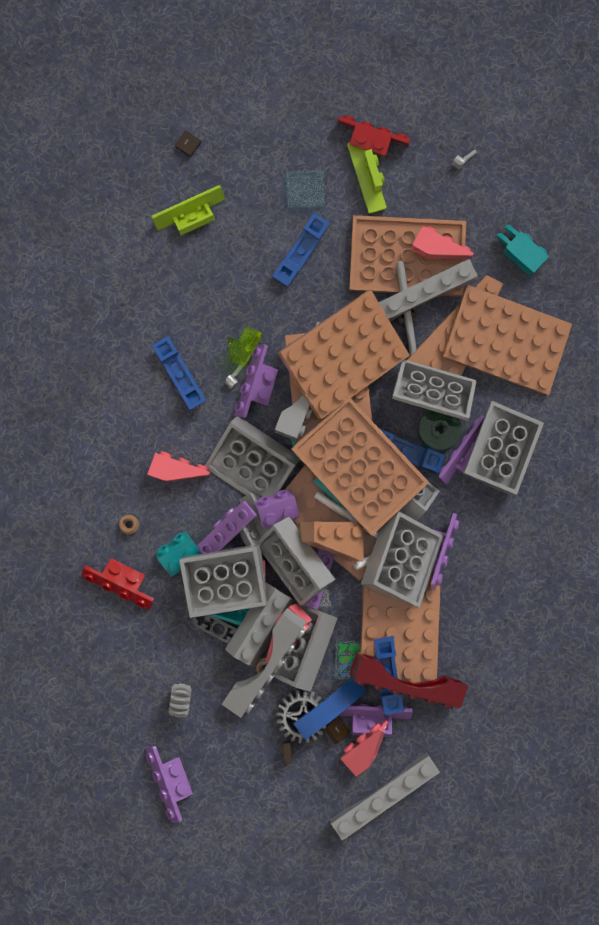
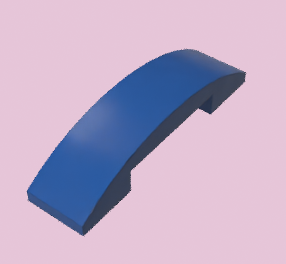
M313 213L284 261L282 260L272 277L288 287L318 245L330 223Z
M169 336L152 345L190 411L206 402L207 400Z
M380 429L412 464L439 473L445 457L444 454L421 447Z
M394 637L374 639V657L382 663L389 674L398 678ZM386 688L379 690L384 715L404 711L402 695L390 692V689Z
M350 678L338 690L293 724L306 740L346 710L366 690L362 685L355 683L353 678Z

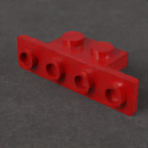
M346 115L338 118L339 124L354 128L350 146L365 151L372 149L374 154L385 157L390 141L406 146L410 144L407 135L401 133L394 135L386 128L379 127V129H376L368 122L362 121L358 123L354 121V118Z
M112 558L102 573L86 565L83 567L81 576L87 582L95 583L106 591H112L122 599L136 603L140 608L151 609L154 599L138 591L145 578L144 574Z

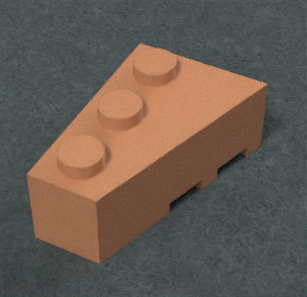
M301 522L302 543L327 551L350 562H364L363 527L359 522Z

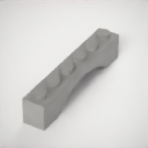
M470 259L379 302L391 322L429 300L476 281L478 276Z
M304 395L292 406L281 412L275 433L296 441L299 436L303 437L306 426H304L305 419H310L313 411Z
M288 608L285 610L272 630L273 650L270 661L255 676L236 682L222 703L224 707L240 718L245 712L249 714L255 705L252 702L254 698H260L265 690L262 688L265 683L269 685L275 676L272 673L274 669L277 668L279 670L285 659H283L285 653L289 655L295 647L294 640L296 638L300 640L306 629L303 627L307 621Z
M426 752L381 788L330 819L331 825L343 841L439 774L440 771Z

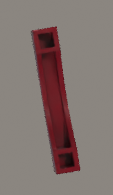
M356 652L349 673L354 682L359 685L365 686L367 683L378 690L390 689V692L401 695V693H405L408 697L416 700L419 697L424 698L426 702L431 704L439 702L442 703V706L453 709V706L461 708L468 689V685L461 680L447 676L416 683L400 680L389 674L382 663L374 656Z

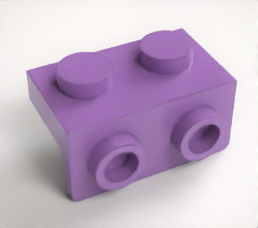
M281 490L275 495L259 498L258 501L253 502L263 530L272 527L287 517H290L291 520L300 517L295 497L290 490Z

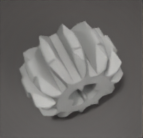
M179 683L172 686L169 704V714L171 716L181 718L188 715L191 698V687L189 685Z

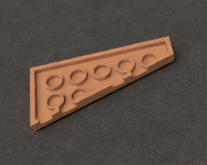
M486 275L475 288L498 296L503 283ZM459 304L407 359L408 361L462 376L466 366L442 357Z

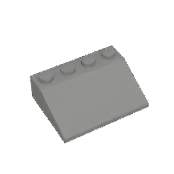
M404 359L397 375L392 399L468 421L476 380Z
M491 401L464 474L506 494L517 495L544 423Z
M237 416L230 422L205 466L208 467L209 471L243 494L253 493L258 501L261 497H269L279 492L300 459L295 453Z
M398 511L380 528L361 585L379 594L420 608L444 536Z
M260 544L185 556L179 559L190 618L267 605Z

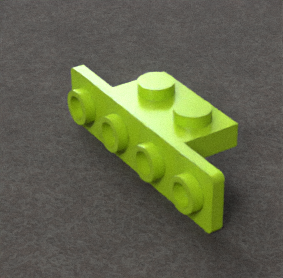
M348 143L347 147L368 213L372 214L385 210L386 203L381 191L385 181L382 172L379 173L377 168L379 166L377 155H373L372 149L365 151L350 146V143Z
M218 185L152 215L157 230L175 223L180 235H183L214 221L215 218L210 207L225 200L222 188Z

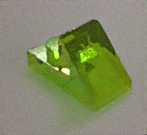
M246 326L238 340L228 336L229 360L245 367L263 334Z

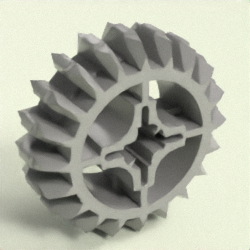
M296 690V697L290 692L288 694L290 700L285 697L282 699L286 705L279 704L278 706L283 712L278 711L276 713L277 716L282 717L277 720V724H284L279 730L287 729L284 736L288 737L291 733V741H294L297 736L299 737L298 743H302V735L299 731L290 727L287 718L297 721L299 719L297 715H301L303 707L304 712L307 713V701L315 707L319 705L318 702L321 696L313 699L315 694L313 691L310 693V696H307V691L304 690L303 695L300 696L299 690ZM301 701L299 710L287 712L293 703ZM321 729L317 731L319 735L323 734ZM314 733V734L312 735V738H313L314 740H317V737H316V735H315V733ZM307 738L306 743H309L310 739Z

